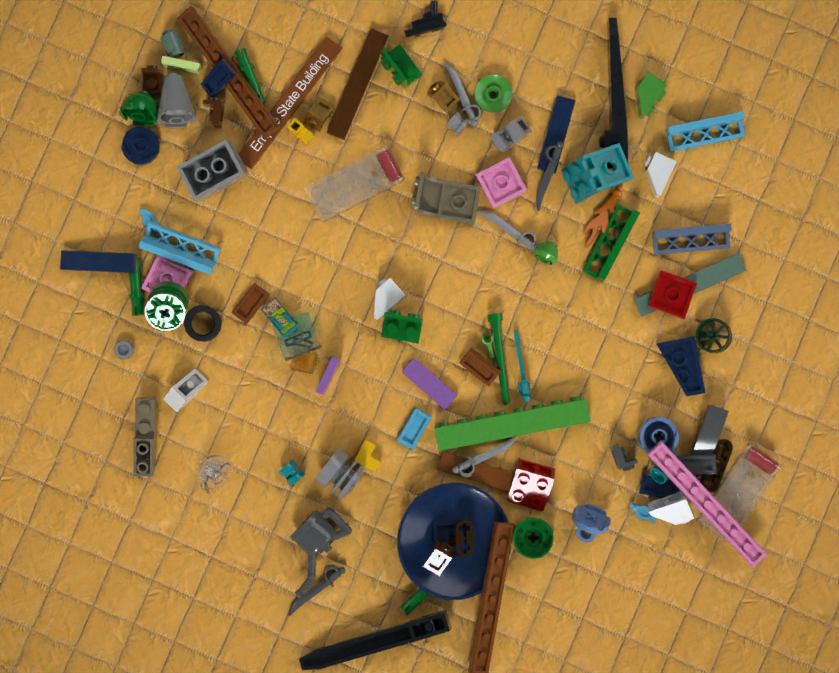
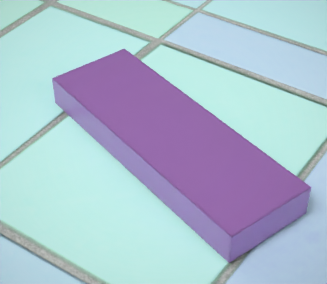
M415 358L402 371L404 375L444 410L457 397L451 389Z

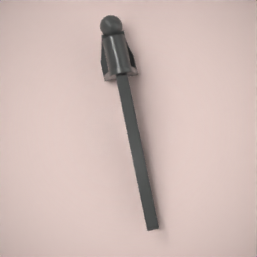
M561 141L557 142L556 145L547 146L544 151L546 158L550 161L537 191V211H540L544 194L557 163L561 164L558 161L562 152L560 149L564 147ZM555 147L553 154L550 158L549 150Z
M335 565L326 566L324 569L325 579L300 596L290 608L288 615L291 616L300 606L327 586L331 585L333 587L334 584L332 582L341 576L340 574L345 573V568L340 567L338 569ZM331 569H334V570H335L333 573H331L329 576H327V572H328L329 570H331Z

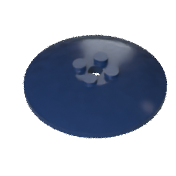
M445 483L422 492L405 510L397 532V552L406 575L422 591L441 599L462 600L482 593L495 521L508 522L503 509L488 493L468 484ZM460 519L470 521L473 525V552L469 556H459L456 554L454 546H450L452 549V559L440 576L423 567V563L433 550L436 540L448 544L449 536L454 535L455 523ZM464 523L462 526H459V530L463 532V537L464 531L468 530V526H465ZM463 539V545L459 546V550H462L463 553H465V550L468 549V546L465 545Z

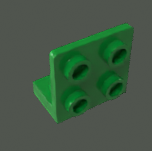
M401 44L389 52L385 48L381 50V64L386 71L390 70L392 72V79L397 86L401 85L405 89L422 77V73Z
M389 310V313L384 312L381 337L419 344L423 319H419L420 315L408 313V316H403L400 311Z

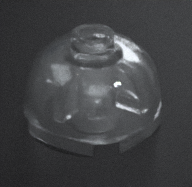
M220 455L202 458L197 464L196 480L206 493L210 494L209 491L217 492L230 479L227 475L229 472L233 474L234 465L227 458Z

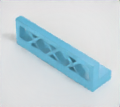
M744 112L669 126L665 131L670 152L745 137L742 123L745 119ZM737 123L739 134L732 135L726 131L730 124ZM711 128H717L722 132L719 138L714 139L708 135ZM697 131L703 135L700 142H694L689 138L693 132ZM679 135L685 139L682 145L674 147L672 136Z
M149 221L145 236L140 241L138 247L209 275L216 268L221 248L152 221ZM152 228L159 230L162 237L150 236ZM168 237H177L179 244H171ZM189 242L193 243L197 250L194 252L188 250L186 244ZM207 249L214 251V258L206 257L203 251Z

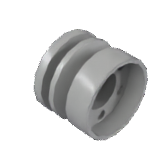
M339 448L320 471L315 481L324 488L332 482L334 486L331 493L334 494L340 488L342 491L337 498L341 500L356 486L365 468L361 465L355 472L353 468L357 461L352 462L349 466L346 465L349 455Z

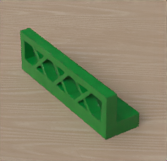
M617 204L615 212L609 220L606 232L602 233L583 269L584 273L601 282L605 281L640 212L634 209L631 211L620 204ZM621 210L629 216L626 222L618 224L616 215ZM617 227L618 237L609 240L608 230ZM608 244L609 254L601 257L598 250L599 247ZM599 260L601 269L598 274L588 270L592 262Z

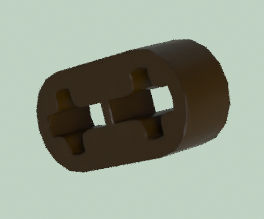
M465 519L458 520L454 525V550L459 556L467 557L473 552V525ZM463 523L465 526H468V530L464 531V537L463 532L459 530V526H462ZM463 539L465 545L468 546V549L465 550V553H463L462 550H459V546L463 545Z

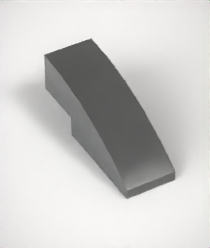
M707 405L690 455L713 454L729 411Z

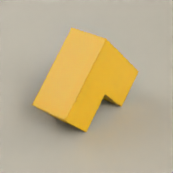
M296 118L287 126L289 132L307 146L315 137Z
M365 440L354 461L376 472L381 461L371 456L376 445Z

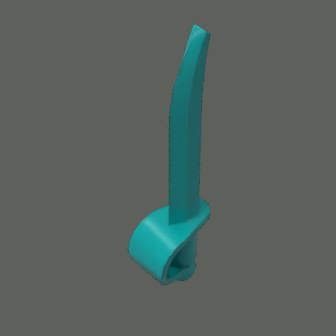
M515 330L514 337L522 379L518 383V389L523 400L528 402L530 401V382L525 378L518 331Z

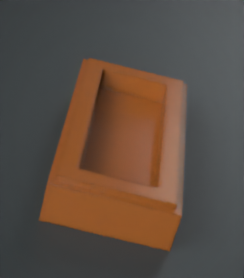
M254 283L231 313L245 324H248L270 294Z
M472 347L459 362L488 387L501 373L497 367Z

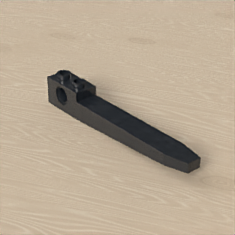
M608 18L610 131H604L602 136H599V147L604 149L620 143L628 162V133L617 18ZM607 163L608 170L613 172L612 165Z
M442 610L409 620L405 623L318 648L299 658L302 670L322 669L449 632L452 627L447 610Z

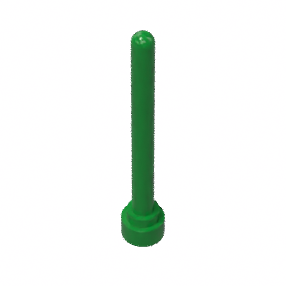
M502 313L488 314V322L493 327L497 366L501 371L499 382L502 403L508 405L510 399L500 330L503 315Z

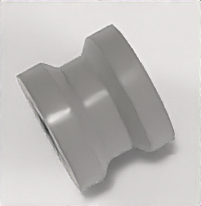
M457 112L447 123L446 127L452 129L454 134L459 136L467 127L469 121L463 119L461 114Z

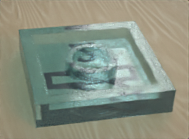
M309 312L293 317L299 327L285 338L273 326L285 361L322 348Z

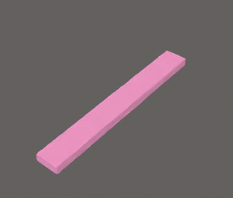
M662 441L658 442L647 453L652 461L751 567L754 568L767 555Z

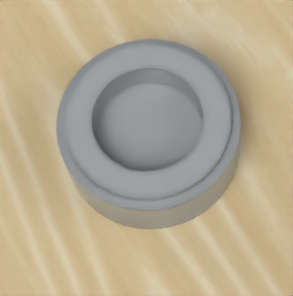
M121 340L116 343L114 353L119 359H129L134 354V346L129 341Z

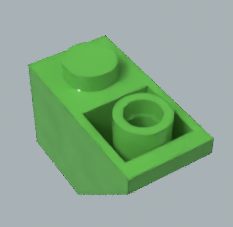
M648 72L635 90L638 113L641 119L645 115L649 117L656 108L653 106L655 101H661L667 93L664 91L667 84L650 72Z

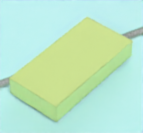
M162 56L161 63L166 68L201 74L202 72L200 63Z

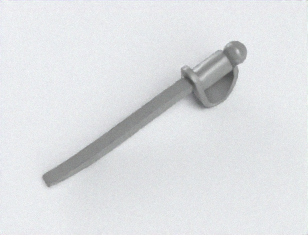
M444 62L443 64L452 78L464 107L461 111H466L471 125L476 127L478 125L477 120L482 117V109L477 105L470 104L459 75L453 67ZM473 108H478L479 115L477 117L475 116Z
M477 210V213L488 218L517 239V245L521 242L526 247H531L532 251L537 247V236L534 232L528 231L522 234L497 215L488 211ZM532 234L534 236V242L528 239L525 235Z
M516 436L473 458L466 456L467 461L452 468L453 472L459 473L465 478L472 476L475 470L474 465L507 450L515 441ZM471 467L472 471L467 474L462 472L463 470H466Z

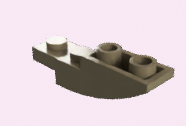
M136 397L133 476L153 477L157 437L156 398Z

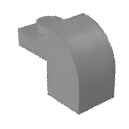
M519 116L490 137L497 149H500L501 152H506L524 139L532 130L524 119Z

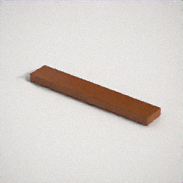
M442 452L437 470L462 477L459 473H454L452 468L467 461V458ZM479 463L474 465L475 470L472 476L466 478L510 491L515 473ZM471 467L466 470H463L462 472L467 474L472 471Z

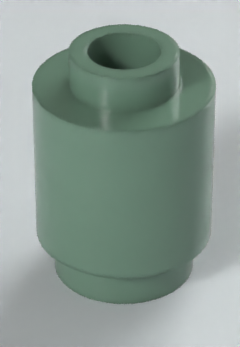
M170 29L162 33L160 40L167 56L176 59L182 57L185 54V47L178 32Z

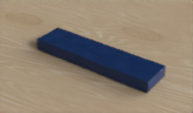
M557 95L538 163V170L546 171L550 160L544 154L546 147L556 145L559 141L564 144L576 100ZM555 147L549 150L550 158L553 154ZM558 163L555 167L553 174H556Z
M61 250L60 270L135 273L136 254Z

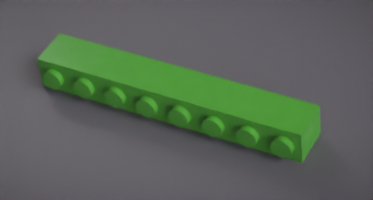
M577 396L570 398V402L563 403L562 400L552 401L551 406L546 407L541 403L532 405L530 410H525L524 407L513 409L514 413L506 414V411L495 412V416L487 418V414L475 416L476 420L468 421V418L456 420L457 424L449 425V421L438 423V427L434 428L438 449L442 451L591 422L587 400Z

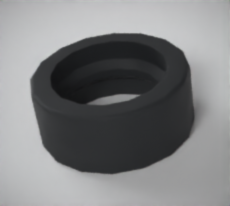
M206 305L193 307L187 312L184 319V327L187 334L191 338L202 342L210 341L218 336L222 326L221 317L218 312ZM201 312L210 314L214 320L212 331L205 335L196 333L192 328V319Z

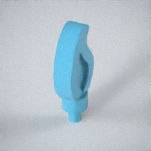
M145 209L139 210V213L142 215L143 225L146 228L149 221L157 223L155 216L150 211ZM152 228L153 233L160 234L159 230Z
M629 503V506L632 507L631 510L635 512L639 519L651 520L652 523H655L656 517L650 515L647 506Z

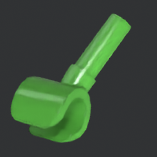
M489 331L490 337L485 338L482 332V342L487 345L490 359L495 358L492 348L493 333Z

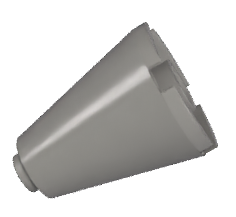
M169 73L163 80L157 123L160 126L161 123L165 124L166 128L187 127L186 123L191 122V125L195 123V113L183 77L178 73Z

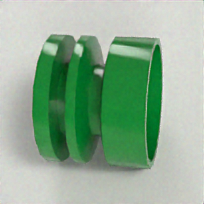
M163 281L156 284L151 289L145 306V317L148 323L161 331H171L178 328L185 319L189 304V296L186 290L180 284L173 281Z
M526 518L519 522L514 530V546L518 553L526 558H541L548 554L553 546V531L549 524L540 518ZM531 532H535L536 536H539L535 543H531V539H528Z

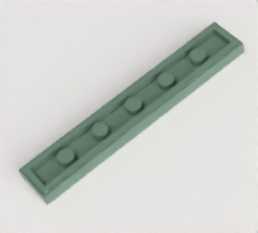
M738 253L684 278L697 283L694 291L695 294L747 270ZM652 292L634 299L641 317L656 311L647 307Z

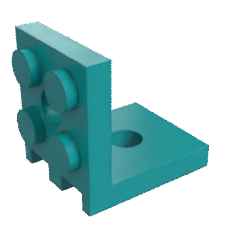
M620 143L586 154L561 169L563 179L568 185L570 195L574 199L575 204L582 203L603 190L634 179ZM607 163L612 165L613 172L608 170Z

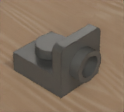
M617 444L610 447L617 469L623 468V471L635 468L633 464L638 463L637 459L625 461L627 455L623 447L620 448V445Z

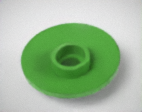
M499 75L483 77L475 87L474 96L476 103L481 109L490 113L504 110L512 99L510 83ZM495 92L497 96L491 98L489 94Z

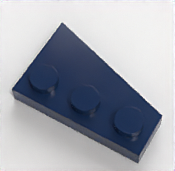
M695 337L657 343L685 395L692 396L706 393Z

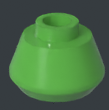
M551 241L542 242L533 250L534 257L547 265L557 263V245Z

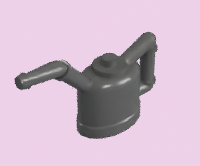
M331 507L326 508L322 513L316 510L290 536L308 555V575L301 587L295 592L298 597L302 596L315 581V577H317L316 554L318 552L321 554L323 551L328 553L332 549L330 544L333 541L345 537L352 532L349 524ZM330 517L341 530L336 532L326 519Z

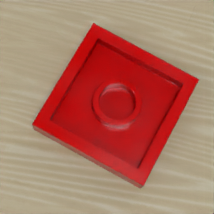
M660 270L647 307L684 320L697 283Z

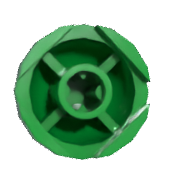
M139 91L128 94L125 97L119 113L124 120L127 121L128 118L133 120L132 124L152 126L154 122L157 123L159 106L157 101L148 92Z

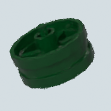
M709 318L699 324L695 337L701 349L717 354L724 352L730 346L733 334L727 323L717 318ZM715 322L723 324L717 331L715 330ZM708 323H711L712 330L710 331L704 328ZM726 328L728 336L720 335L719 333ZM702 330L708 333L706 337L700 338ZM720 338L727 339L724 346L719 342ZM710 339L709 345L706 348L702 342ZM714 341L720 349L711 350Z

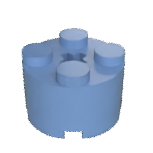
M653 417L645 420L639 426L637 442L644 452L648 453L660 441L672 452L678 444L679 433L670 420L662 417ZM659 431V435L662 436V438L658 439L656 442L654 434H657Z

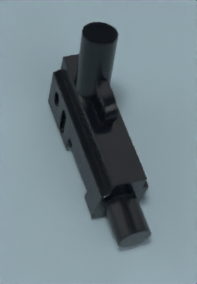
M430 1V11L424 13V18L411 22L412 28L404 30L406 38L414 35L416 38L428 32L442 30L447 26L443 20V14H438V1Z

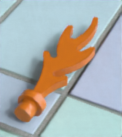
M617 185L615 189H612L611 193L613 195L608 202L593 212L594 215L599 214V216L594 218L583 231L584 234H587L589 230L593 229L590 239L584 245L585 248L593 242L600 226H602V233L606 232L609 223L608 209H611L612 213L615 212V201L617 197L621 198L623 195L622 191L624 188Z

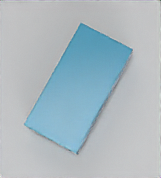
M415 408L397 442L414 450L432 417Z

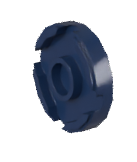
M136 127L129 130L123 137L121 148L124 156L130 162L136 165H146L157 158L160 152V142L152 130Z

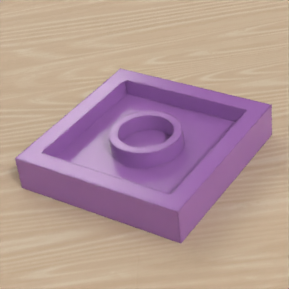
M332 356L315 392L322 395L326 394L341 360Z

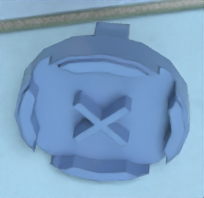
M585 504L584 507H580L581 505H578L572 514V520L578 527L576 535L583 542H591L596 534L605 533L609 529L611 519L606 516V512L597 506ZM582 530L591 533V535L584 534Z

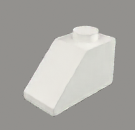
M657 152L652 156L649 155L644 165L647 166L645 174L655 198L661 196L677 162Z
M384 278L376 285L378 287L375 294L374 318L376 321L384 316V312L391 310L406 296L391 278L388 280Z
M194 369L175 384L163 400L178 412L209 381L199 371Z
M682 492L648 503L651 516L675 525L684 524L694 519L690 502Z

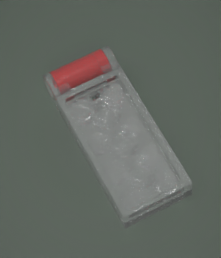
M384 146L305 186L304 189L323 223L400 184L405 178L389 147Z
M748 443L712 496L742 527L781 469L782 464L751 443ZM700 513L696 521L728 542L707 518Z

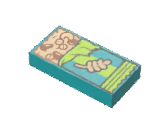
M276 298L261 308L262 313L284 338L299 327L298 323Z

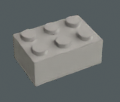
M227 139L177 166L193 200L198 202L207 199L249 175L233 142Z

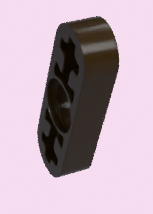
M719 439L713 454L720 455L721 449L719 445H723L724 442L726 443L725 446L728 450L723 451L721 455L725 456V459L716 457V460L721 462L722 467L719 471H716L718 478L713 477L712 482L715 483L714 487L710 486L708 489V485L705 484L706 480L710 481L712 475L703 474L700 482L710 493L715 492L719 488L733 450L732 443L727 439Z

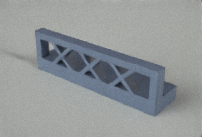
M731 224L654 230L652 232L654 255L731 248L729 232L732 231ZM717 234H724L725 244L718 245L713 241V238ZM697 236H703L708 240L702 247H699L693 241ZM678 238H685L689 242L685 248H679L675 244ZM657 239H665L670 245L666 250H658Z

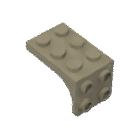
M421 172L420 176H416L415 190L417 191V196L413 195L411 203L414 215L475 224L481 186L436 179L425 175L424 172Z

